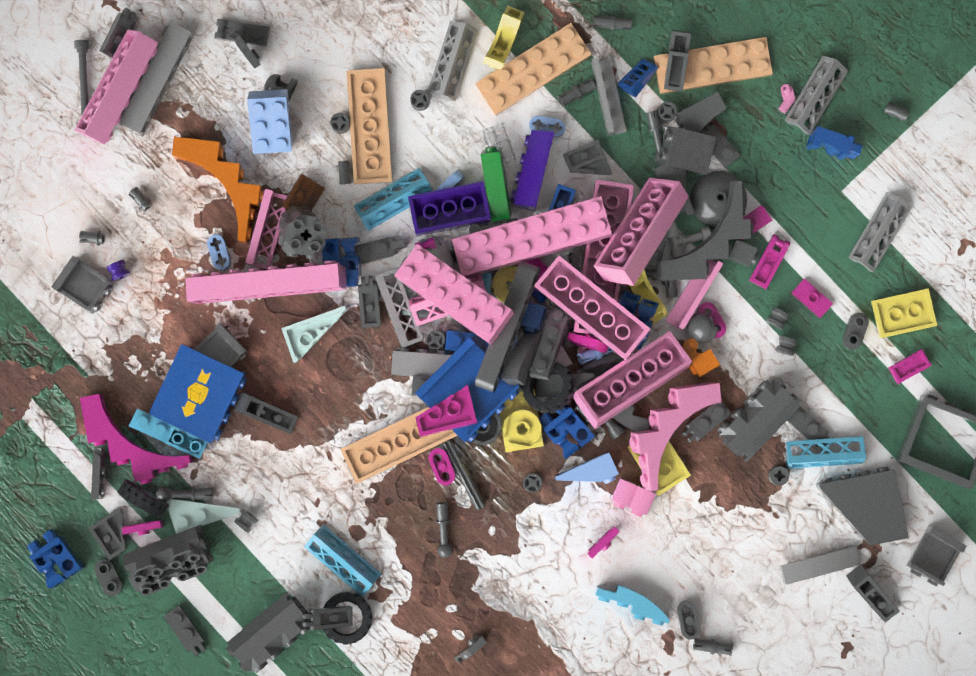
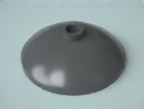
M713 171L700 177L694 184L690 194V203L695 212V217L701 223L713 228L718 225L726 207L729 181H740L736 176L724 171ZM745 190V195L742 196V200L746 210L747 193ZM717 195H722L723 201H719Z

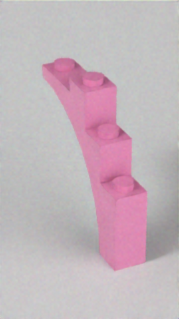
M706 382L669 388L668 399L671 407L650 410L649 423L652 429L631 432L629 444L632 452L640 454L638 461L642 469L640 481L643 489L649 491L658 490V472L666 444L674 431L689 416L706 406L721 402L720 383Z

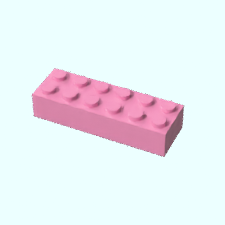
M126 31L74 131L104 145L110 141L114 126L119 124L123 109L128 107L132 92L138 88L141 75L145 74L150 58L154 57L157 52L158 42L139 31Z
M648 178L594 264V267L604 281L635 285L689 197L680 181Z
M416 244L394 275L399 281L490 345L494 343L514 315V312L509 307L418 244Z
M560 256L555 259L534 285L537 290L625 361L650 332L648 326Z
M671 331L628 357L626 361H622L575 391L573 399L594 429H596L687 370L692 360Z

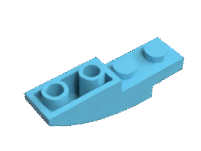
M138 408L129 424V427L199 459L208 443Z
M618 584L615 592L596 587L595 595L599 596L598 600L607 603L610 600L617 601L618 606L625 608L631 605L630 613L634 614L633 618L645 620L646 617L653 619L652 623L662 626L664 623L669 624L670 620L664 612L638 592Z

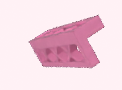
M265 189L245 262L248 265L266 270L267 267H271L279 238L280 217L277 213L281 211L280 214L286 211L283 207L275 211L272 202L274 197L283 200L287 197ZM275 215L278 219V224L270 229L267 224L268 218ZM270 233L273 237V243L265 248L262 239ZM265 251L268 256L267 265L256 263L258 255Z
M706 260V263L709 264L707 279H694L688 282L665 320L667 323L681 331L684 330L721 269L723 263L720 261Z
M482 274L467 278L487 292ZM421 295L409 299V307L417 326L448 316L443 311L435 310L436 306ZM421 309L430 311L428 316L419 319L416 312Z

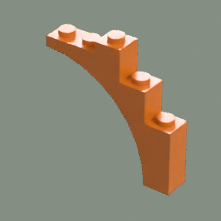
M174 137L172 156L174 158L189 161L203 167L223 184L236 210L238 241L248 243V239L252 238L253 228L250 227V222L255 217V209H252V207H260L265 192L262 191L263 188L260 185L240 183L241 180H244L245 169H242V165L239 163L220 161V159L224 158L225 152L220 142Z

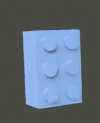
M288 89L249 91L247 102L253 154L292 152L293 138Z

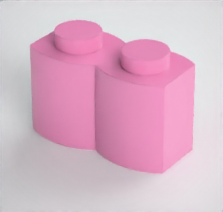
M619 479L611 500L615 501L614 506L623 510L626 506L632 509L631 513L642 517L643 514H648L656 494Z

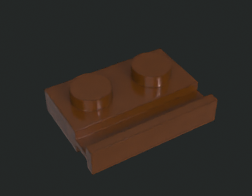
M300 173L284 200L282 207L288 210L292 205L308 206L312 210L325 187Z

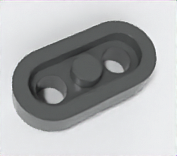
M855 313L848 320L842 337V344L849 350L859 348L863 342L869 325L868 317L864 313ZM858 318L862 320L861 326L856 323ZM852 336L856 338L854 344L850 342V337Z
M109 559L99 560L94 570L103 592L108 596L118 595L123 589V583L114 563ZM103 565L107 567L105 573L101 571ZM110 583L115 585L114 590L109 589Z
M685 600L679 603L677 614L682 635L692 640L700 635L701 628L696 605L691 601ZM686 606L690 608V612L687 614L683 612ZM688 626H693L694 628L691 633L687 632Z

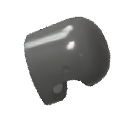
M272 74L267 78L263 91L288 89L290 102L298 80L291 78L289 84L281 81V75Z

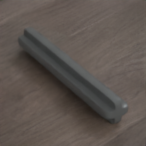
M452 440L444 442L443 447L476 510L484 508L485 503Z

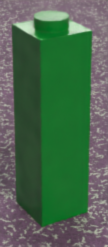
M488 146L485 147V150L480 155L491 221L507 220L511 218L512 210L502 148Z

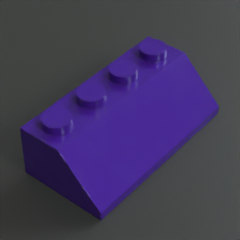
M531 130V134L526 135L524 146H527L526 154L522 153L519 164L523 166L521 172L517 171L515 182L518 183L517 190L512 191L510 201H514L513 207L535 212L554 132Z
M484 182L408 196L416 237L469 227L472 224L479 225L491 222Z

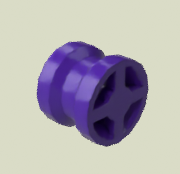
M119 260L107 266V270L112 274L113 282L119 281L131 274L125 267V260Z

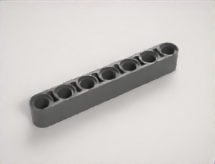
M523 261L520 262L504 303L514 312V315L494 343L488 345L476 377L475 386L491 392L496 391L535 288L534 285L538 280L540 267Z

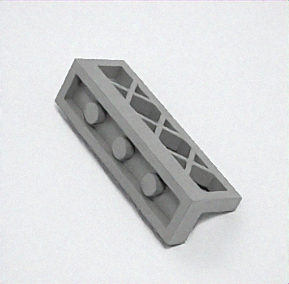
M450 21L427 93L442 96L450 101H456L478 29L468 23ZM455 27H459L457 34L453 36ZM452 45V51L448 54V48ZM447 63L446 70L442 72L443 65ZM441 81L440 89L435 90L437 83Z
M822 56L786 116L785 121L788 124L799 127L805 134L810 135L848 70L837 59ZM838 68L840 73L837 78H834V73ZM829 85V91L825 94V88ZM819 101V108L815 111V104ZM810 117V123L806 127L804 123Z
M593 58L591 65L607 137L626 133L611 59L599 60L598 58Z
M886 192L848 258L862 264L866 269L874 273L912 207L900 196ZM902 205L904 209L902 210L901 214L898 215V210ZM893 222V227L891 231H889V226ZM883 239V244L879 248V242ZM873 255V261L869 264L868 261Z
M397 268L376 275L375 280L401 348H407L409 345L423 341L424 338L409 307V299L402 282L396 278L397 282L394 288L386 285L384 277L392 274L395 275L397 272ZM394 292L403 295L404 299L401 306L393 303L392 296ZM401 309L409 312L411 316L408 324L399 319ZM408 327L416 330L419 338L408 341L406 337Z

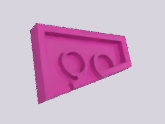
M468 385L415 417L420 437L477 423Z

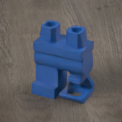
M818 126L810 134L806 148L810 150L824 146L830 156H837L836 159L843 160L846 157L855 159L856 156L858 157L863 145L853 142L855 138L849 135L846 137L843 134Z
M360 237L326 239L322 250L323 265L324 261L339 262L340 265L346 267L347 287L358 286L359 276H362L361 258L356 255L354 246L360 242ZM341 247L344 248V252L346 253V256L342 257Z
M624 291L619 304L634 316L638 307L640 317H635L651 330L653 321L650 318L654 316L659 303L644 298L640 302V295ZM650 332L637 346L638 349H641L643 344L646 343Z
M565 405L563 410L556 411L559 416L554 420L548 413L542 415L539 420L544 427L545 433L554 445H560L563 449L564 458L568 459L580 449L576 444L568 441L566 436L569 433L581 448L595 436L571 407L568 408Z
M51 529L43 534L48 544L42 547L40 542L35 540L27 545L32 554L29 557L40 573L45 572L46 585L49 589L55 588L68 579V577H72L85 568L72 552L64 537L58 536ZM54 564L58 565L64 576L56 573L57 570L53 567Z

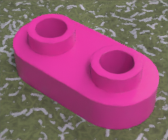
M710 302L701 304L698 307L697 313H704V310L709 308L711 314L708 316L713 318L714 325L720 327V331L716 333L715 338L722 337L726 333V325L716 306Z
M440 448L432 450L429 454V462L436 480L441 485H450L455 479V472L446 451ZM437 454H440L442 456V460L440 462H437L435 460V456ZM444 472L449 473V478L446 480L442 478Z

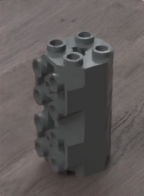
M292 205L288 210L280 214L278 243L281 245L282 250L287 253L286 255L298 257V254L306 255L308 259H318V255H322L323 246H325L327 229L308 206Z
M779 379L777 381L764 380L756 388L758 392L750 394L744 400L745 407L743 409L741 407L737 408L730 415L732 419L729 422H723L717 429L719 432L717 436L719 438L724 437L722 442L738 457L741 455L744 462H748L801 407L798 404L801 400L794 393H788L785 390L787 388L786 385Z
M201 525L126 553L123 555V561L126 571L129 570L130 576L128 577L134 589L147 596L168 588L172 577H176L179 581H186L204 574L207 571V565L214 561V557L209 550L211 548L209 538H204L203 528Z
M290 591L286 592L227 642L229 646L226 650L232 657H237L240 661L238 664L244 672L249 670L250 672L255 671L258 673L268 664L266 660L269 658L274 660L283 652L281 648L284 645L288 648L298 639L297 634L301 633L303 635L310 629V627L302 626V622L310 621V619H302V614H308V611L295 596L292 599L289 597L292 594Z

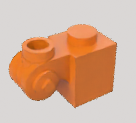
M687 339L683 342L682 348L692 360L689 369L693 375L701 377L720 365L711 349L703 353L696 352L698 342L695 339Z

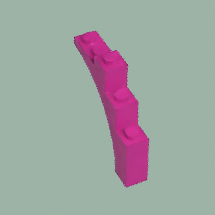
M102 394L80 398L88 443L100 446L105 445L107 441L111 462H117V465L128 464L130 459L134 482L140 481V484L151 483L152 478H157L156 470H158V473L170 471L169 467L177 466V469L188 468L189 463H193L192 455H160L147 451L133 443L113 422Z

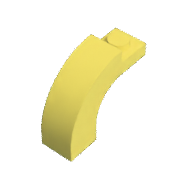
M507 5L495 38L483 63L488 64L491 68H498L500 70L504 67L525 12Z
M643 270L635 285H627L631 293L641 296L640 302L644 298L659 303L654 316L650 318L653 324L666 317L668 313L666 307L650 285L645 270Z

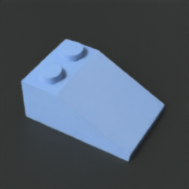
M604 453L554 477L560 481H603L607 484L616 480L615 476L619 473L610 454Z

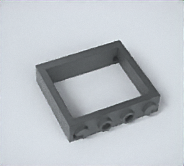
M927 394V397L920 396L896 461L966 489H973L976 481V457L966 479L908 456L927 405L976 423V416H974V412L965 408L963 410L956 409L955 404L947 401L941 403L937 401V397Z

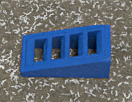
M643 58L619 81L618 86L621 90L636 98L656 72L658 66ZM644 66L649 67L648 70H645V69H643V68H644Z

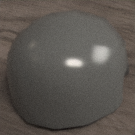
M705 313L694 314L686 326L690 338L700 343L710 342L717 333V327L713 324V318Z

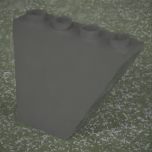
M886 466L877 468V472L870 473V470L858 472L859 476L851 477V474L840 475L838 480L832 481V477L820 479L821 483L816 484V488L867 545L872 546L909 538L895 469L889 470V467Z

